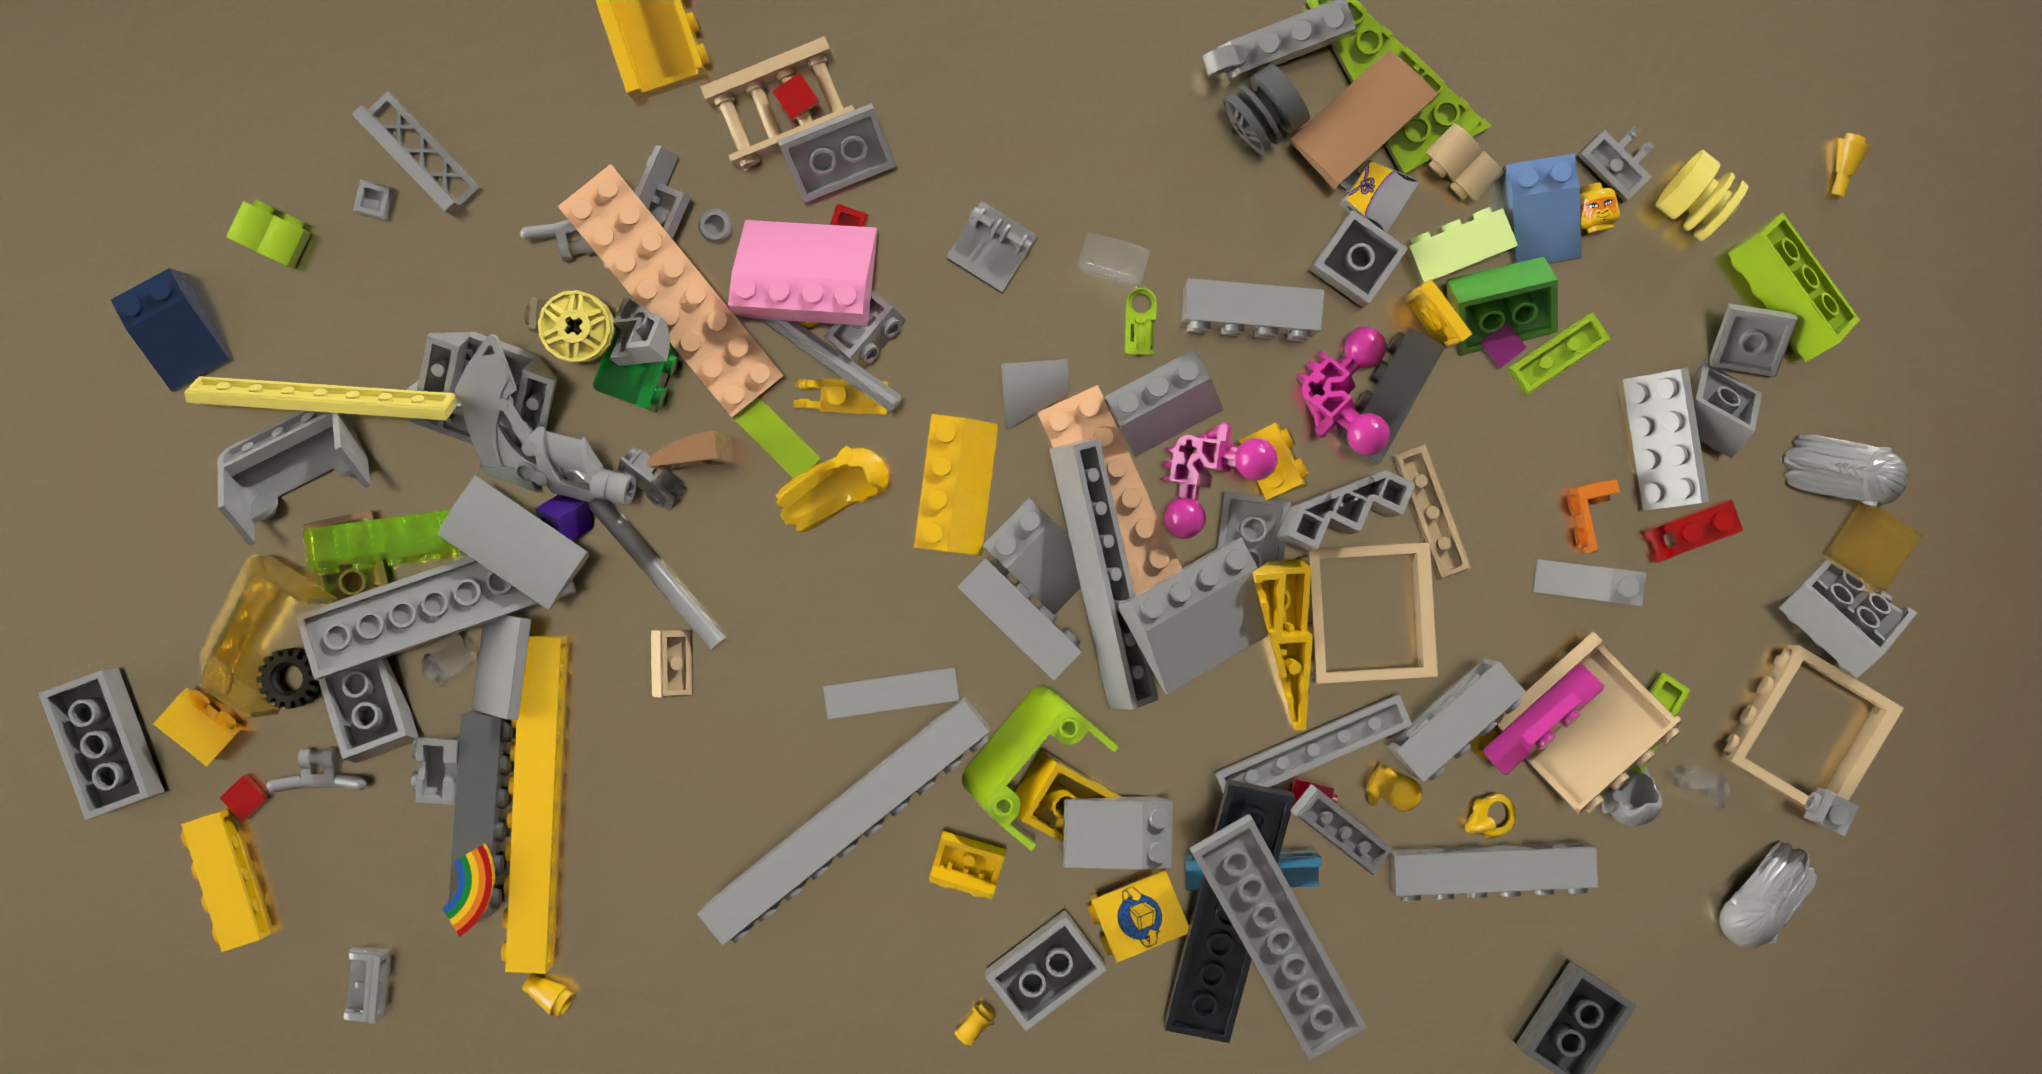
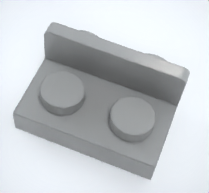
M872 290L868 326L834 324L824 337L853 362L865 369L869 363L878 357L879 351L889 339L899 332L901 325L905 322V318Z

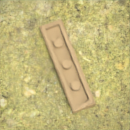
M1423 444L1393 455L1392 458L1399 476L1415 483L1409 503L1423 541L1430 542L1431 562L1437 579L1443 580L1470 570V563L1426 445Z

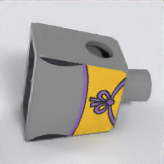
M1369 160L1360 173L1355 171L1341 184V186L1349 190L1341 205L1349 213L1352 210L1356 211L1387 233L1420 181Z

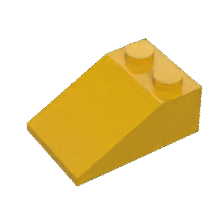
M1043 750L1039 752L1015 791L1020 799V811L1017 817L1022 822L1063 843L1064 799L1121 797Z

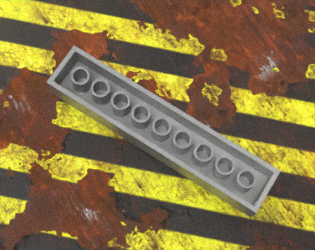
M964 696L710 899L697 915L722 946L730 939L734 944L750 932L749 929L754 926L753 921L756 918L760 922L767 919L777 910L776 908L780 905L778 901L784 897L786 901L792 899L803 889L802 887L806 884L804 881L806 878L811 876L813 880L817 879L829 869V865L832 863L831 858L835 855L840 859L856 847V844L859 842L856 838L861 834H864L866 838L872 835L882 826V823L885 821L883 817L890 812L894 817L909 804V796L916 791L920 796L933 786L936 780L935 775L941 770L947 774L957 767L963 759L961 754L966 750L970 749L974 753L982 747L989 738L987 736L990 730L989 724L969 699Z

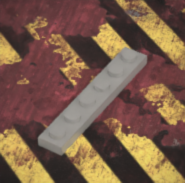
M1396 694L1219 770L1214 774L1223 793L1227 779L1271 787L1413 725L1400 695Z

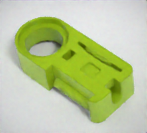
M1146 288L1133 290L1126 300L1124 351L1129 356H1152L1155 350H1150V347H1153L1154 323L1151 321H1156L1157 301L1153 292ZM1143 294L1150 299L1151 307L1147 312L1138 313L1133 309L1131 302L1136 295Z

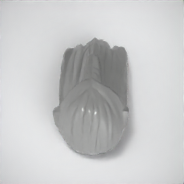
M1800 435L1798 440L1793 441L1795 448L1785 452L1784 464L1790 471L1786 472L1784 477L1788 479L1787 483L1800 490L1857 500L1870 506L1880 507L1897 500L1907 486L1909 474L1907 466L1901 457L1893 454L1890 447H1874L1820 435Z
M1647 767L1642 774H1636L1629 770L1626 774L1630 778L1620 788L1614 791L1610 787L1601 795L1604 799L1602 811L1610 813L1620 824L1636 827L1648 824L1658 816L1662 809L1663 799L1661 793L1656 789L1655 780L1650 776Z
M1780 841L1770 850L1740 890L1736 891L1733 897L1724 904L1720 912L1719 923L1721 930L1731 942L1742 948H1758L1764 944L1776 943L1778 933L1789 923L1816 884L1817 875L1814 873L1815 869L1809 867L1810 859L1806 851L1803 849L1792 850L1790 843L1783 844Z

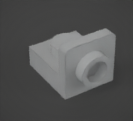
M1818 787L1816 792H1813L1806 801L1805 809L1807 811L1804 818L1845 837L1859 806L1830 790Z

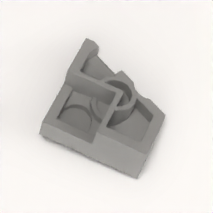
M623 298L614 319V324L621 330V333L610 359L618 366L667 361L670 338L666 321L655 313L651 314L645 307L636 305L630 298Z
M1068 359L1001 364L1006 429H1012L1017 424L1070 394Z

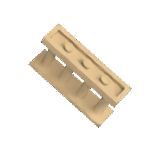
M825 36L700 87L710 106L716 104L723 112L738 149L737 152L728 155L735 167L741 165V168L753 166L760 162L759 157L781 149L778 140L855 110L853 104L843 108L825 65L827 58L833 56ZM808 66L809 69L814 70L831 113L812 121L809 111L797 118L799 127L781 133L764 92L765 83L774 79L785 83L797 74V70ZM745 91L747 94L752 95L769 139L750 146L733 104L734 96Z

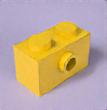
M187 687L158 717L153 725L207 767L240 729L235 726L237 723L232 716L224 711L218 712L210 706V700L203 693L195 689L192 691Z

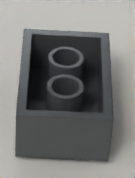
M1570 961L1516 1045L1526 1055L1555 1074H1593L1637 1005Z

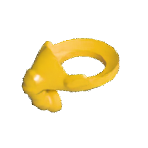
M1497 793L1487 795L1483 799H1476L1473 804V812L1465 824V831L1471 835L1476 833L1482 834L1484 838L1496 839V837L1508 833L1516 819V810L1511 799ZM1495 802H1502L1507 807L1509 814L1506 824L1499 828H1496L1494 820L1487 816L1488 809Z

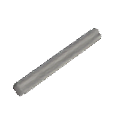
M762 319L769 327L889 412H893L899 407L902 401L900 394L797 321Z

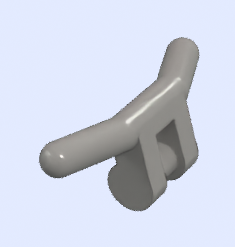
M569 219L554 224L523 227L520 231V235L524 240L556 237L558 249L564 262L574 259V255L585 253L590 255L596 253L581 234L580 240L570 242L568 234L578 230Z
M312 748L300 749L298 764L301 775L272 779L266 784L267 790L271 793L301 788L331 787L363 790L367 786V782L363 777L338 774V754L336 748H324L323 751L314 752ZM315 765H322L324 767V774H315Z

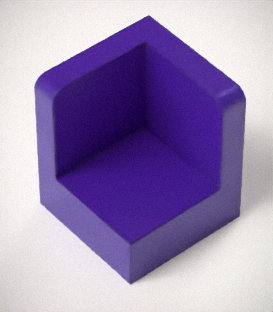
M556 495L535 508L537 518L555 528L556 531L571 541L593 528L589 505L586 501Z

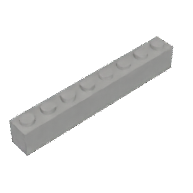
M1100 439L1074 441L1050 448L1049 451L1109 709L1134 710L1159 700L1151 667L1117 605L1135 596Z

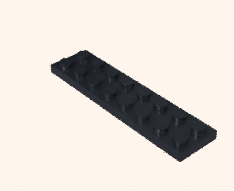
M1227 779L1213 834L1249 814L1278 864L1295 795L1293 792ZM1202 874L1164 1020V1030L1230 1043L1252 959L1204 874Z

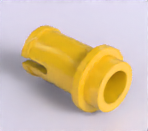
M981 1003L979 1006L975 1005L972 1008L973 1013L955 1031L957 1038L968 1047L973 1045V1042L988 1025L993 1026L994 1024L993 1019L996 1017V1014L984 1003Z

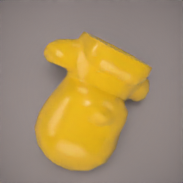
M1380 763L1373 772L1365 789L1368 792V802L1371 806H1376L1378 799L1384 798L1394 808L1402 812L1415 809L1422 799V788L1417 781L1397 773L1391 767L1387 768L1383 763Z

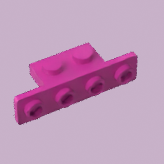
M1583 664L1578 665L1483 749V754L1503 775H1508L1537 748L1543 750L1555 739L1554 733L1562 726L1568 728L1580 717L1579 711L1603 691L1604 685Z

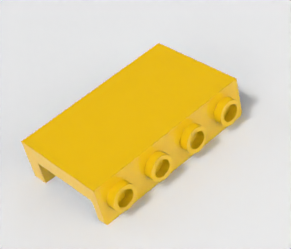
M596 0L626 93L632 100L708 74L705 64L710 63L704 44L698 45L694 33L699 31V27L693 11L687 13L683 2L685 0Z

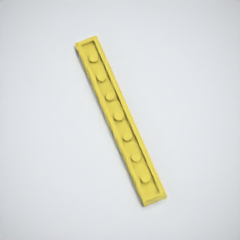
M199 376L184 392L186 403L447 420L458 405L457 396L454 393Z

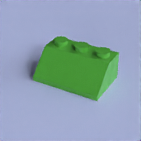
M1544 256L1446 280L1447 300L1472 333L1467 339L1457 344L1461 355L1485 350L1480 341L1490 333L1499 330L1506 321L1521 341L1558 332V279Z

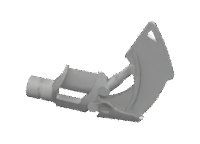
M494 334L488 336L468 363L455 388V395L462 403L463 414L472 443L482 461V464L479 465L482 471L487 475L537 493V485L543 486L546 484L554 494L590 503L595 498L626 506L629 505L635 495L636 478L631 475L603 469V465L593 452L586 437H582L581 440L546 431L545 427L538 426L533 432L531 431L526 421L522 420L513 406L514 402L510 395L517 390L499 338ZM492 346L495 353L484 355L488 348ZM503 412L512 424L513 431L521 441L522 449L511 440L502 427L501 417ZM559 467L586 473L590 480V485L565 479Z

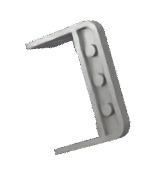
M299 411L229 446L220 454L217 461L218 509L249 546L255 543V523L266 521L275 514L279 496L333 469L341 477L355 476L364 488L370 486L367 455L345 413Z

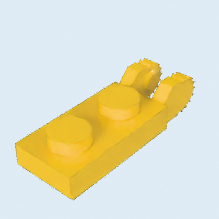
M795 379V387L799 389H821L820 401H810L809 399L794 400V408L818 409L820 412L887 415V410L844 379ZM881 381V382H883L884 384H886L887 386H889V382H887V381Z

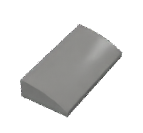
M476 475L460 495L437 533L440 537L549 611L589 558L586 550Z

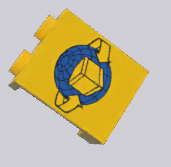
M1165 868L1153 869L1152 875L1099 897L1097 893L1090 895L1092 905L1087 906L1094 925L1101 923L1105 936L1100 937L1106 955L1113 954L1117 963L1188 933L1189 925Z

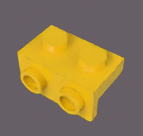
M1273 423L1239 440L1242 444L1252 438H1261L1267 440L1277 452L1278 463L1275 471L1266 479L1257 480L1266 501L1275 499L1298 487L1304 488L1308 486L1305 477L1309 476V472L1302 458L1296 459L1291 447L1296 444L1287 427L1283 429L1281 425Z
M942 831L929 881L943 888H952L969 893L974 897L993 899L1007 849Z

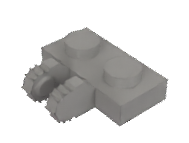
M1635 126L1618 142L1606 130H1603L1578 155L1624 202H1627L1652 177L1639 162L1654 148V145L1650 141L1644 143L1633 156L1624 149L1636 139L1640 132Z

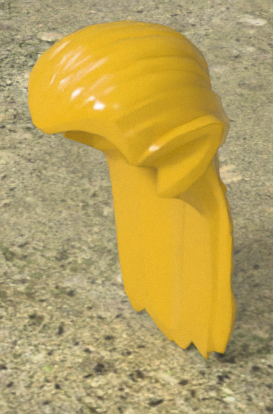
M846 445L836 457L800 474L779 490L776 494L778 499L776 506L783 507L780 513L781 519L784 520L785 524L796 525L797 532L811 530L848 506L857 502L863 503L870 497L880 495L888 485V469L883 460L872 450L862 447L851 449Z

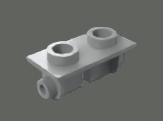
M632 448L625 458L623 456L620 458L617 470L620 473L634 476L636 478V485L646 493V497L658 507L663 506L670 511L674 499H678L686 490L682 486L683 482L667 470H662L655 476L652 472L656 468L647 467V459L650 456L641 449L637 451L635 448Z

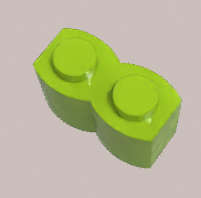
M255 199L253 205L243 201L226 237L294 269L311 234L302 229L305 222L288 214H285L284 218L281 219L272 214L274 211L273 207Z

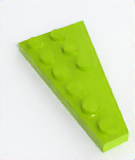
M1307 0V3L1313 9L1333 0ZM1347 0L1357 34L1330 45L1350 82L1353 83L1389 50L1409 65L1438 93L1429 105L1385 144L1401 173L1407 174L1431 161L1425 152L1453 123L1462 127L1472 137L1492 127L1485 118L1482 119L1469 107L1470 104L1462 97L1459 98L1444 84L1445 81L1407 46L1404 47L1392 36L1393 33L1386 26L1378 23L1358 0Z

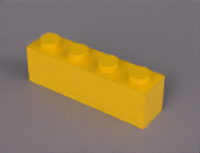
M226 809L181 824L183 830L181 832V840L184 847L190 852L193 861L191 871L195 880L200 883L203 893L201 897L202 906L210 915L213 924L211 929L214 942L220 946L221 952L259 941L271 935L233 812L230 809Z

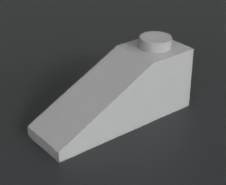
M1537 559L1533 592L1642 606L1647 573Z

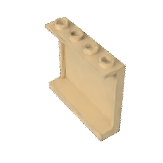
M1594 631L1520 697L1522 703L1509 714L1503 712L1494 720L1497 723L1495 728L1502 733L1580 664H1583L1604 685L1603 691L1579 711L1581 715L1568 728L1562 726L1554 733L1556 737L1543 750L1537 748L1526 758L1527 762L1578 815L1584 810L1590 814L1604 801L1601 795L1610 787L1614 791L1620 788L1630 778L1626 773L1632 767L1637 765L1639 768H1642L1655 756L1651 750L1660 742L1665 746L1669 744L1680 733L1677 727L1682 720L1679 716L1675 718L1602 645L1603 640Z

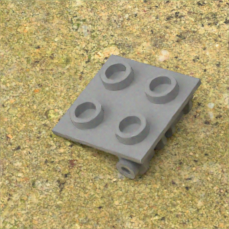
M981 201L978 207H975L971 212L968 223L946 258L1003 292L1038 236Z

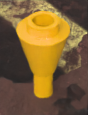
M1846 133L1844 139L1837 138V175L1831 194L1841 197L1845 196L1850 177L1854 175L1871 145L1865 144L1866 137Z

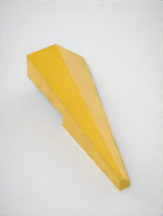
M1300 559L1269 561L1253 572V578L1293 729L1295 731L1306 730L1313 635L1307 631L1311 566Z

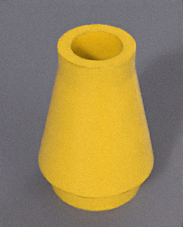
M534 973L529 975L522 986V991L527 993L550 1016L554 1014L558 1017L563 1016L574 999V993L569 991V986L539 977Z

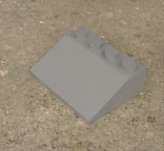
M1242 538L1222 545L1117 605L1165 695L1172 693L1269 636L1253 578V572L1258 567Z

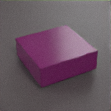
M1507 321L1499 330L1490 333L1480 341L1485 349L1484 352L1498 369L1527 348Z

